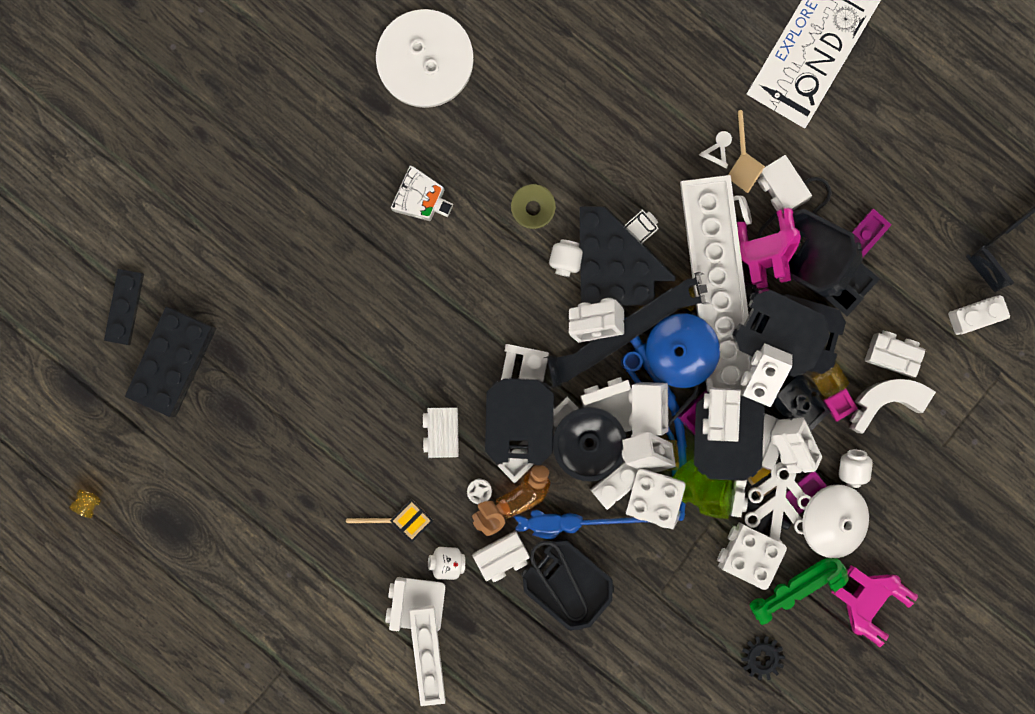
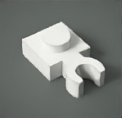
M734 480L728 514L731 516L741 517L742 512L747 510L748 498H745L744 493L747 480Z

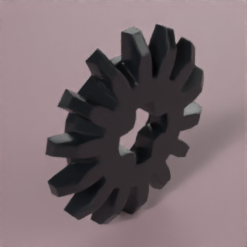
M765 636L762 643L759 637H755L757 644L753 645L751 641H748L747 643L751 649L743 648L742 652L748 654L747 657L741 658V661H748V664L743 668L744 670L752 669L749 674L751 677L758 673V680H762V675L765 674L767 680H770L769 673L773 672L777 676L779 673L775 670L778 666L782 669L784 667L783 664L779 663V659H785V655L778 654L783 648L782 646L774 647L777 643L775 639L769 644L768 636ZM761 651H765V655L770 656V659L765 661V665H761V662L756 660V656H760Z

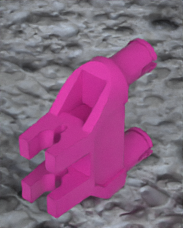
M784 208V214L782 210L777 211L780 226L779 233L748 241L747 224L745 222H737L741 260L749 266L752 284H757L758 289L768 287L766 268L773 267L775 278H779L781 283L791 281L789 261L800 243L801 235L800 231L795 228L793 210L790 208Z
M850 565L847 569V575L860 584L853 595L843 588L836 592L831 591V593L846 603L853 632L856 635H864L878 647H881L884 642L877 638V635L887 641L889 635L872 623L873 617L891 595L908 608L914 603L906 598V596L916 601L918 595L901 584L900 577L897 575L866 576Z

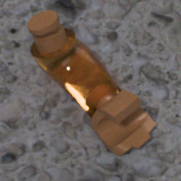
M535 465L517 488L495 500L496 505L493 501L479 503L478 508L480 511L472 515L473 524L476 529L482 531L486 536L493 535L503 528L505 524L504 518L508 519L521 514L543 501L550 488L549 470L543 465Z

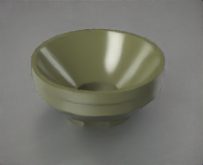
M529 184L523 186L512 198V215L516 222L525 228L538 229L544 227L552 220L555 214L556 205L554 197L548 189L541 185ZM532 201L537 202L541 207L540 212L535 216L529 215L526 212L527 204Z

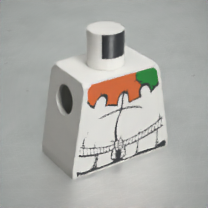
M410 166L391 209L397 213L431 221L434 212L448 217L453 203L441 198L444 193V188L413 166Z

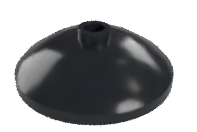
M584 407L572 411L560 421L553 437V451L557 463L568 475L582 481H598L608 477L620 467L624 460L622 456V440L627 438L621 423L611 413L600 408ZM587 438H592L594 440L592 446H586L584 444Z

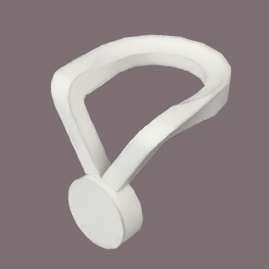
M726 131L718 133L716 136L717 144L701 152L699 156L727 169L725 147L730 145L732 141L731 135ZM720 147L721 160L708 153Z
M734 196V201L739 200L745 223L747 225L752 224L746 198L744 196Z

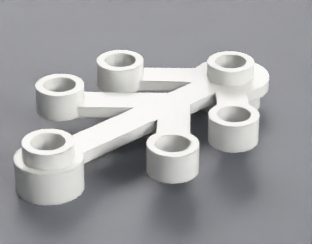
M782 462L775 464L774 469L771 470V477L757 488L754 487L749 490L748 498L750 501L760 503L763 500V494L776 486L774 497L754 512H748L745 515V523L749 527L754 528L759 525L760 519L773 510L769 537L782 543L780 533L783 511L794 524L795 531L799 534H804L803 530L797 529V525L803 522V518L799 516L786 499L787 487L797 498V504L801 509H806V506L801 505L803 498L811 500V497L805 494L795 482L796 473L790 474L786 464ZM782 470L788 471V476L785 479L779 477V473ZM754 491L760 492V497L756 500L751 498V494ZM752 515L757 517V521L754 524L748 522V518Z

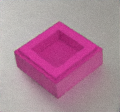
M846 388L823 400L835 421L844 418L858 409Z

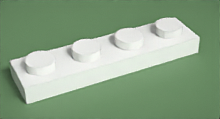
M568 397L554 409V433L558 424L566 415L579 409ZM522 441L519 445H528V441ZM514 449L511 453H528V449ZM510 458L509 463L503 462V464H498V467L515 483L534 464L528 463V459Z
M434 605L410 608L409 616L420 705L445 704L446 698Z

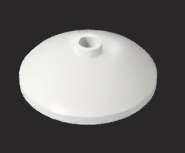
M837 484L821 489L811 498L804 511L802 525L804 537L808 545L816 553L828 558L844 557L858 548L864 540L869 526L868 507L859 492L851 487Z

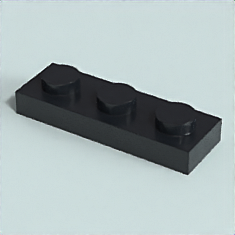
M118 269L104 341L131 345L144 278L143 273Z

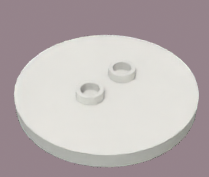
M420 9L410 11L392 21L381 35L376 51L377 70L387 90L403 103L422 108L439 106L455 98L469 81L473 69L472 45L465 30L452 17L435 10Z

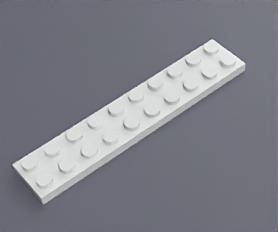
M731 175L681 181L680 186L692 278H695L694 273L696 272L704 273L700 275L702 284L698 285L706 284L708 292L702 293L701 296L705 295L706 302L711 303L707 305L696 304L697 316L705 320L714 329L720 343V359L715 371L706 380L707 392H710V388L740 389V395H743L741 380L746 371L750 372L753 367L751 364L753 357L737 349L732 335L739 323L744 325L749 314ZM694 285V294L695 297H698L699 295L697 292L696 285Z

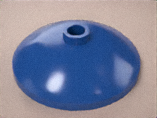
M674 314L661 320L652 329L646 344L647 361L652 372L662 382L678 388L693 387L707 380L715 371L720 359L719 339L714 329L702 318L692 314ZM677 347L683 348L684 353L682 356L676 354Z

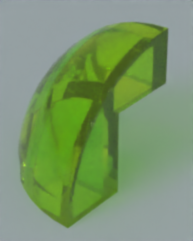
M694 458L677 470L672 478L681 480L686 484L682 498L683 503L691 502L699 507L701 514L714 518L729 519L732 503V480L709 479L705 474L702 475L694 465Z

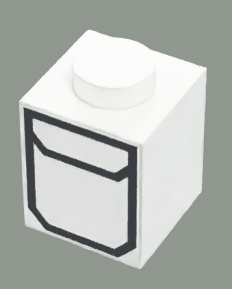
M643 210L625 225L642 243L659 229L656 225L658 223L657 219L650 212L645 213Z

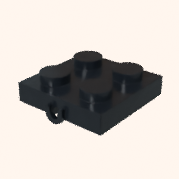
M797 375L778 392L773 402L786 419L792 420L793 418L804 417L810 432L831 412L819 397V390L812 388L803 375Z

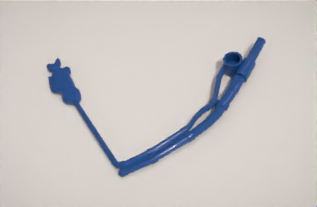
M639 336L630 341L635 348L634 352H627L621 358L623 368L627 370L635 384L641 381L634 371L639 370L642 365L654 383H664L652 372L647 361L646 343L643 344ZM668 386V407L673 417L680 408L675 400L674 393L671 392ZM677 417L674 420L677 441H675L669 427L666 434L673 445L676 467L672 468V478L681 480L686 484L679 509L681 511L679 521H682L685 517L688 488L687 443L684 424ZM539 510L532 511L531 518L529 519L522 515L513 516L518 521V525L515 528L516 531L523 532L531 529L534 531L533 536L545 539H554L563 531L575 533L582 525L649 522L634 517L583 520L581 516L573 513L563 515L544 514Z

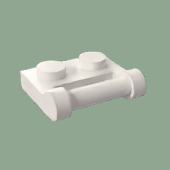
M506 344L504 351L507 353L501 380L512 377L516 354L523 355L519 378L540 379L543 382L547 358L543 357H547L549 352Z

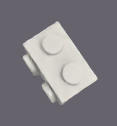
M621 377L608 381V387L599 389L598 385L584 389L585 394L580 396L583 407L603 409L617 418L625 432L632 430L629 425L632 403L629 401L631 387L628 380L622 381Z
M639 469L626 514L639 520L655 523L660 527L674 529L681 513L679 509L686 484L681 480L646 469Z
M738 523L737 527L733 526L728 535L730 542L727 548H722L717 561L720 563L718 567L766 590L769 588L787 548L784 544L742 523Z
M397 577L395 584L390 583L389 598L393 599L392 608H387L386 623H390L389 630L411 629L409 609L434 605L437 631H439L442 620L445 584L442 582Z

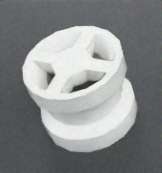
M475 479L467 489L469 499L476 504L488 501L492 493L491 485L484 479Z

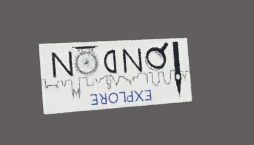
M802 0L751 85L747 95L799 126L806 128L881 0Z

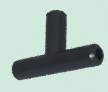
M748 499L747 509L754 512L762 506ZM773 511L760 519L759 525L754 528L755 531L764 533L769 522H772ZM782 518L781 528L788 530L791 522Z

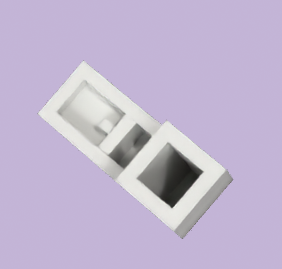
M896 379L878 382L864 390L854 401L862 408L861 410L857 409L852 415L850 429L863 434L876 412L883 405L890 402H899L916 413H923L936 392L912 380Z

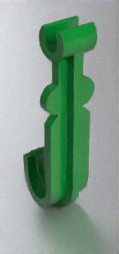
M825 558L790 579L787 586L785 584L777 585L774 589V595L766 600L762 598L755 599L749 606L760 624H767L772 620L773 612L781 607L785 610L791 609L795 604V599L801 600L827 583L833 592L838 591L848 582V572L839 559Z

